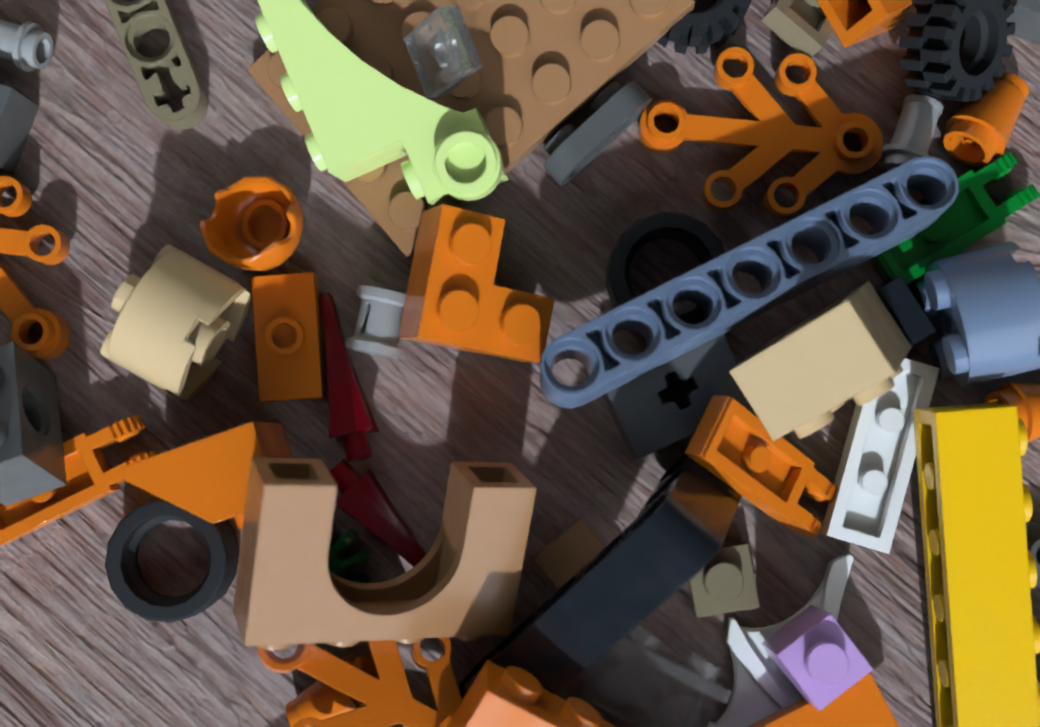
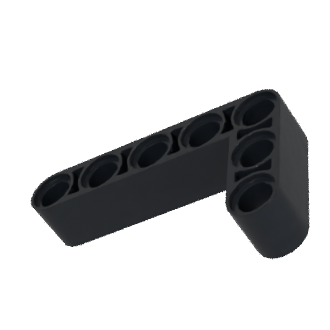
M684 453L658 481L637 518L493 648L458 685L461 697L464 699L486 660L505 669L508 666L524 669L541 683L543 689L556 695L696 576L712 560L725 540L742 495Z

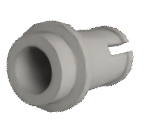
M0 20V58L13 61L19 70L31 72L36 68L44 69L49 64L53 54V39L51 35L44 32L40 24L27 21L22 25Z
M912 94L904 98L891 142L884 145L881 151L880 158L884 161L882 170L885 173L912 159L922 156L930 157L928 150L938 119L944 109L941 102L921 94Z

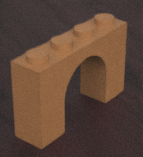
M251 457L233 613L244 647L257 646L266 650H282L290 647L292 644L327 643L336 647H350L356 645L359 641L392 640L402 644H414L422 641L424 638L455 637L465 641H477L487 635H509L537 487L512 463L451 461L440 530L429 552L416 566L396 578L378 583H358L339 577L328 569V551L337 484L322 459Z

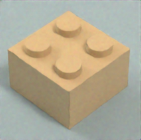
M867 281L764 343L729 372L773 441L793 430L798 438L802 439L829 424L835 418L832 412L846 403L845 401L853 397L856 404L862 406L895 386L892 379L903 372L900 365L912 346L870 282Z

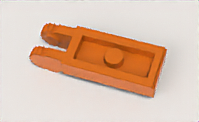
M713 395L685 454L771 518L785 525L784 527L804 537H817L822 526L821 522L800 506L798 501L801 494L804 493L805 496L812 500L830 503L834 499L837 486L829 482V479L814 468L815 462L786 439L780 437L773 441L760 419L734 398Z
M134 415L122 419L95 433L84 432L62 443L67 485L9 506H4L0 503V546L18 540L119 490V484L127 482L124 479L121 467L157 455V450L144 451L111 469L102 451L104 448L128 441L143 431L146 427L141 416Z

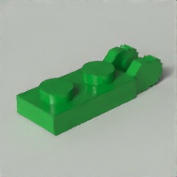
M1010 151L974 173L973 170H970L957 178L959 181V193L954 203L930 227L922 233L871 258L870 260L883 280L887 282L901 276L906 285L928 272V262L956 255L1006 224V217L1038 198L1040 194L1034 185L1031 184L1014 190L1006 195L1002 202L995 205L982 186L990 180L995 181L1012 171V167L1019 163L1013 153ZM926 198L918 202L922 205H928Z

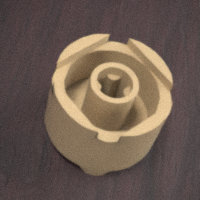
M168 244L160 250L151 268L142 278L131 274L117 289L111 306L112 309L120 314L114 328L105 338L100 354L168 394L176 395L184 400L190 399L206 385L222 363L215 356L225 340L228 339L234 342L238 336L249 310L251 294L235 280Z

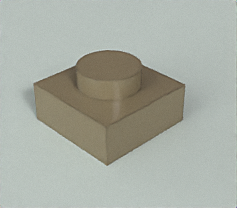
M774 0L761 19V22L770 28L784 43L791 46L796 52L805 54L810 58L824 47L834 30L816 0Z
M744 541L722 545L712 560L687 582L692 611L696 618L760 607L749 544Z

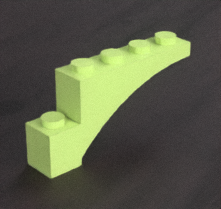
M257 0L262 13L255 16L256 26L268 49L272 53L279 51L287 73L279 76L281 86L293 109L296 112L303 110L312 132L304 136L305 143L315 165L320 171L328 169V172L333 176L348 182L408 155L410 160L401 163V169L416 200L426 197L427 202L434 207L441 204L450 206L461 201L448 194L438 184L432 169V158L438 143L447 134L455 130L475 129L491 138L486 123L476 108L462 113L431 101L392 81L363 62L336 39L316 17L305 0ZM504 166L499 184L509 180Z

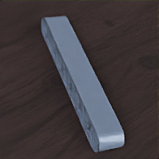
M922 156L912 159L557 337L547 345L542 354L540 385L543 394L550 402L559 407L575 408L585 405L922 233L954 203L959 193V181L955 171L946 162L936 157ZM907 188L919 191L926 198L928 205H922L914 201L910 197ZM849 216H858L865 219L871 225L873 235L858 231L852 225ZM803 244L811 248L816 254L818 263L807 264L800 261L794 255L791 245ZM745 272L753 275L760 283L761 293L749 294L740 290L734 283L732 274ZM679 301H691L697 304L703 311L705 321L699 324L683 322L675 314L673 304ZM625 329L634 330L645 339L647 350L637 355L625 354L616 347L612 336L618 331ZM575 359L586 367L589 378L580 385L567 386L560 383L554 377L552 368L561 360Z

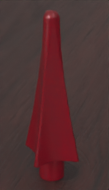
M324 292L320 294L319 305L324 329L327 363L329 438H336V442L343 440L347 462H355L372 457L368 434L379 432V429L363 393L348 349L345 348L346 342L340 327L333 296L330 293Z
M343 459L329 471L337 484V489L341 492V495L335 501V505L367 528L413 567L425 557L427 552L395 509L370 468L360 476Z

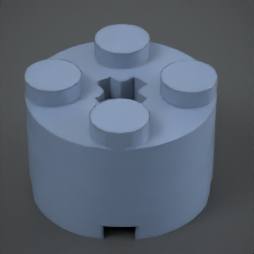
M1009 241L930 261L927 264L928 272L925 273L924 280L913 283V295L926 316L932 318L934 328L936 329L935 333L938 341L929 344V355L932 366L940 368L938 379L952 377L959 386L965 387L1040 369V355H1038V338H1040V280L1030 260L1016 264L1011 254L1021 248L1015 242Z

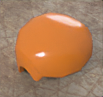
M244 176L228 186L227 189L215 192V207L209 219L200 221V232L209 253L234 268L252 271H267L280 266L293 254L299 244L305 218L302 204L289 187L270 176Z

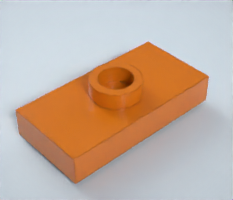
M314 272L251 277L259 402L269 403L326 398L318 275Z

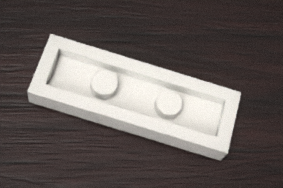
M907 358L900 365L903 372L892 379L895 383L892 389L865 405H855L834 485L837 486L834 499L828 503L820 534L887 554L890 553L916 457L913 409L928 408L930 406L940 369Z

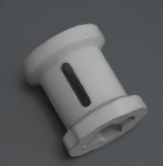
M358 285L356 296L361 299L354 335L347 338L345 348L367 354L400 359L402 349L397 346L406 294L379 287Z

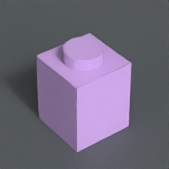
M810 605L761 643L799 695L818 711H821L873 670L832 614L813 605Z

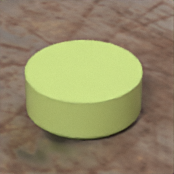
M458 129L447 134L436 146L432 158V169L436 181L448 194L460 200L473 201L486 197L497 187L503 173V160L499 149L489 136L475 129Z

